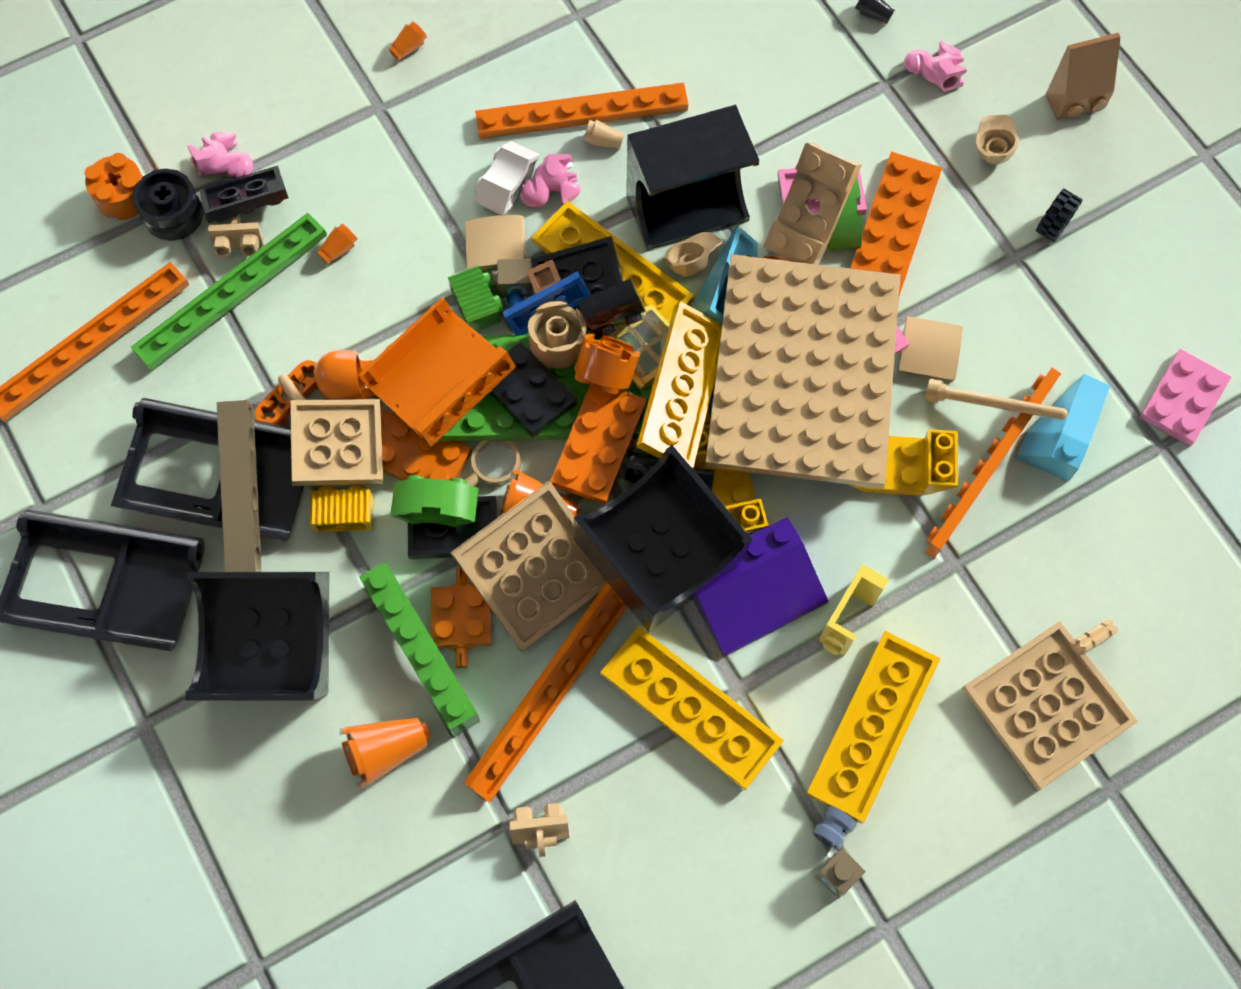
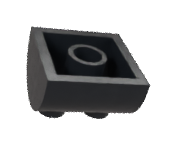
M631 278L577 302L592 334L599 332L601 338L603 335L607 336L617 331L614 325L623 321L629 326L643 320L641 313L646 312L635 281Z

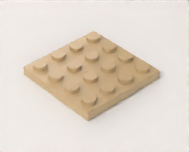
M550 481L545 482L451 552L453 558L521 651H524L597 595L606 583L609 584L573 540V520L575 516Z
M1061 621L961 688L1037 791L1046 787L1138 722L1086 654L1077 655L1075 649L1071 648V642L1075 639Z

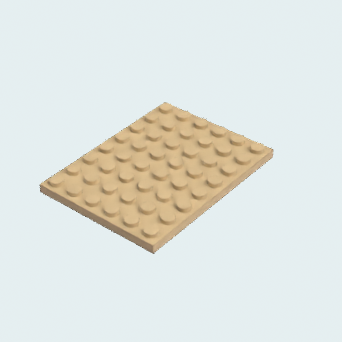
M731 254L705 467L883 489L886 479L900 274Z

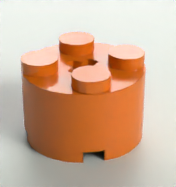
M115 153L112 156L98 160L86 168L84 173L86 176V189L104 216L117 217L118 220H127L139 214L134 207L133 192L143 175L134 161L122 153Z
M586 334L574 367L576 372L575 379L586 384L593 382L601 385V389L610 394H618L619 389L629 388L640 352L633 353V346L616 338L603 335L602 340L594 339L595 334Z

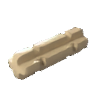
M1105 620L1100 625L1095 626L1072 641L1071 648L1075 649L1077 655H1083L1116 634L1118 628L1113 624L1112 620Z

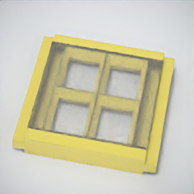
M652 304L645 307L646 312L641 313L643 320L629 326L623 321L615 327L617 331L607 335L633 346V353L640 352L632 381L640 390L654 383L669 328V322Z

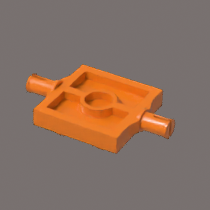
M458 566L456 567V584L449 587L431 588L430 636L438 649L449 648L456 651L455 668H467L468 650L477 646H492V611L476 588L468 583V577L461 567Z

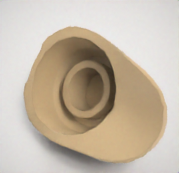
M988 115L983 117L979 123L976 136V145L981 158L993 165L1007 162L1014 155L1019 144V137L1013 119L1008 115Z
M709 232L696 234L671 246L665 253V260L669 268L679 276L696 275L705 270L709 254L722 244V240Z

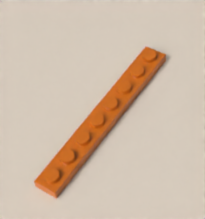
M683 82L475 110L479 139L586 125L589 123V120L596 122V119L600 122L688 111L689 104Z
M171 262L167 263L0 386V419L6 422L190 285L187 279Z
M1052 367L1046 376L1040 373L1031 387L1035 390L1032 397L1025 395L1022 401L1041 404L1062 373ZM1020 413L1017 418L1012 416L1009 418L1002 429L1006 433L1003 439L1000 440L996 437L987 450L991 454L987 462L982 459L972 472L976 476L972 484L966 481L956 495L961 498L957 506L949 505L941 517L945 520L941 529L935 526L927 537L926 541L930 545L925 553L934 559L936 558L1033 415Z
M606 583L463 783L486 802L490 803L627 609L626 604L609 584Z

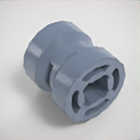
M829 806L824 813L826 821L817 824L812 834L828 847L839 851L844 844V833L851 832L856 822L840 809Z

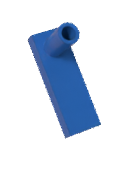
M577 271L524 300L522 293L519 291L509 293L507 296L509 309L504 311L503 315L516 336L525 335L528 333L530 317L532 318L539 306L548 302L562 301L568 303L569 307L574 308L578 306V301L591 296Z

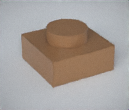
M553 260L527 270L535 294L561 280Z

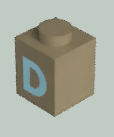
M531 258L497 260V270L492 271L493 287H498L500 298L507 297L513 291L521 292L523 297L533 296V287L527 274V270L532 269Z
M841 848L815 876L839 899L848 892L866 871Z

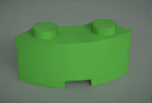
M858 177L854 182L829 240L828 250L861 248L862 215L858 216L856 199L861 198Z
M409 475L407 480L394 482L390 516L411 524L437 523L452 527L475 522L478 488L467 485V481L461 478H451L448 481L425 479L419 475Z

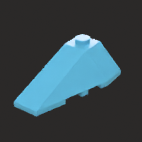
M739 226L735 227L692 307L721 324L723 322L731 254L758 257V242Z
M1083 374L1053 405V407L1066 409L1068 417L1064 420L1042 416L1025 433L1015 458L1069 482L1080 468L1111 385Z

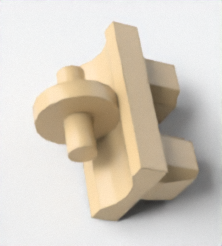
M233 215L232 223L208 225V233L218 258L231 255V249H240L242 254L251 256L258 251L259 247L264 246V238L261 235L259 222H242L240 215Z
M547 804L544 806L545 817L534 819L531 808H516L513 821H510L513 845L525 844L526 850L538 848L539 857H546L545 847L557 846V840L570 838L567 815H564L561 804Z

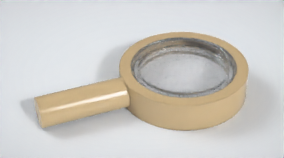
M512 441L479 442L471 455V465L474 473L465 479L467 485L475 487L482 482L489 486H503L510 483L512 479H515L510 477L512 470L520 471L521 468L520 453L516 445Z

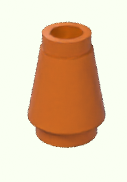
M412 21L409 25L405 24L388 50L395 59L400 61L424 45V40L427 36L422 28Z
M342 223L338 228L336 226L333 228L317 251V254L327 264H330L355 247L354 243L358 238Z

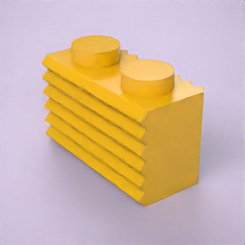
M352 485L347 490L323 486L317 491H310V526L313 532L373 530L374 498L371 490L362 485Z

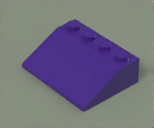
M788 517L750 535L753 540L744 559L692 599L724 657L829 602L805 546Z

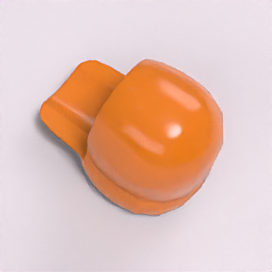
M350 350L331 351L322 355L317 361L314 371L316 385L325 400H358L377 397L358 376L373 360H360L358 353Z

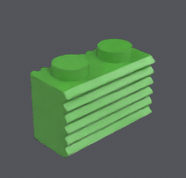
M477 265L448 276L449 287L464 321L471 328L479 331L501 322L500 312L503 311V306L499 296H493L490 291L493 288V284L488 272L482 273L480 266Z

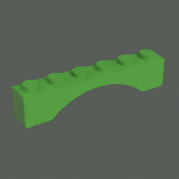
M384 562L359 576L364 588L419 677L453 737L479 723L478 713L387 563Z

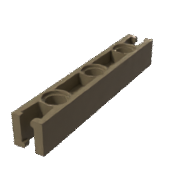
M247 400L216 402L225 572H262L253 404Z

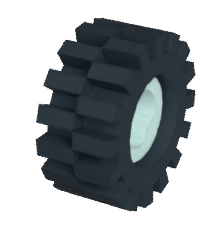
M1063 188L1042 217L1035 231L1052 242H1056L1075 215L1083 199Z

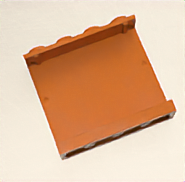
M442 297L416 322L411 324L393 343L388 345L358 376L373 394L432 447L516 366L506 350L501 346L495 348L458 317Z

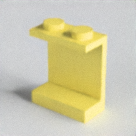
M863 564L861 565L818 640L823 643V647L827 651L835 655L839 653L844 656L846 655L857 635L836 624L839 616L852 595L874 606L888 583V578Z

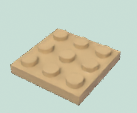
M380 399L291 400L292 486L383 484Z

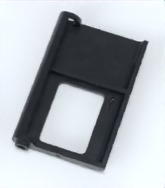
M142 398L133 407L132 417L136 419L137 426L111 506L223 529L220 481L216 494L211 499L136 484L150 437L153 434L219 446L217 412ZM254 420L260 536L287 541L293 528L304 486H292L291 427Z
M30 509L18 517L16 528L20 532L21 540L0 595V623L173 651L177 644L193 592L192 585L187 582V572H199L205 549L203 538ZM46 546L115 559L101 604L97 610H86L20 598L38 547Z
M576 900L426 988L496 989L508 981H513L518 989H624Z

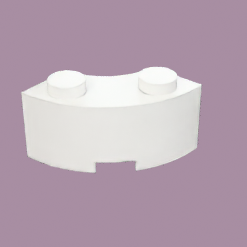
M512 141L500 146L495 152L494 163L491 168L476 183L475 192L477 194L474 202L500 215L506 214L517 202L518 197L515 194L521 184H525L526 180L531 178L540 154Z

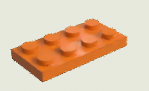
M591 382L550 482L556 488L606 505L646 406L647 399L620 389L618 394H610L603 391L601 385Z
M380 408L383 473L401 481L407 480L409 475H419L425 479L448 481L451 478H459L472 453L471 447L458 441H437L430 447L396 414Z

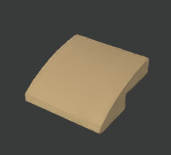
M522 215L489 216L465 221L467 269L479 265L483 272L497 268V260L526 258L524 218Z
M907 316L903 335L910 344L905 350L901 351L897 371L955 381L963 326Z

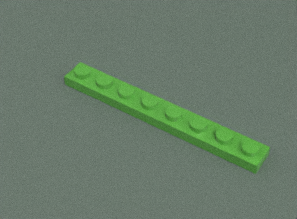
M306 213L132 345L131 349L151 371L327 236L325 229L309 213Z

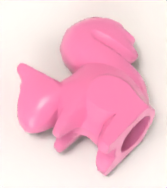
M944 41L939 42V49L937 50L939 56L932 57L927 51L917 49L908 53L904 58V67L909 72L915 75L922 74L926 80L936 84L943 92L964 85L961 76L967 70L965 67L958 65L964 61V58L961 57L960 50L946 44Z
M215 132L211 134L210 140L202 137L201 140L204 145L201 150L196 149L193 145L187 146L191 155L189 157L199 176L227 174L229 177L238 178L252 172L253 161L248 154L240 151L227 152L238 144L234 141L236 138L235 133Z
M548 154L544 157L543 162L534 172L533 180L528 179L521 186L520 199L525 205L539 208L546 204L550 192L560 193L563 206L567 201H573L580 194L581 188L575 183L577 182V173L567 172V169L572 167V162H570L572 160L571 155Z

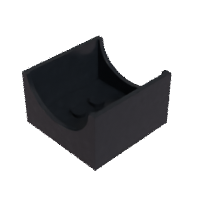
M736 104L627 135L626 197L647 250L688 239L699 233L712 232L750 220L742 190L740 169L752 165L753 167L758 166L760 160Z
M673 445L668 447L659 461L623 494L590 514L583 515L579 513L573 520V540L648 633L744 559L753 540Z
M187 572V582L192 585L197 602L199 634L195 672L190 687L185 691V701H314L328 694L330 572Z

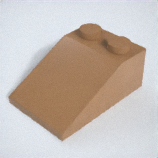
M1119 32L1067 46L1045 94L1057 120L1067 117L1075 118L1080 114L1090 111L1098 112L1108 105L1115 89L1121 38Z

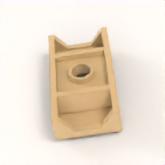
M814 142L805 143L795 167L797 173L778 219L773 221L763 247L794 262L819 265L862 164L843 159L823 150ZM810 198H815L819 201L820 209L816 214L811 213L807 208Z

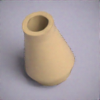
M597 119L596 122L589 120L583 141L590 143L589 146L620 149L624 133L616 131Z

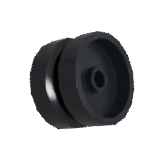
M167 168L154 170L143 176L135 186L133 192L134 207L149 232L155 237L168 241L180 240L193 234L200 226L204 215L203 206L193 184L185 174L178 170Z

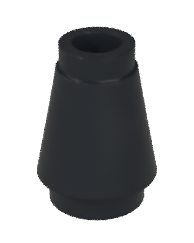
M859 0L855 6V9L860 11V15L886 24L895 11L884 0Z

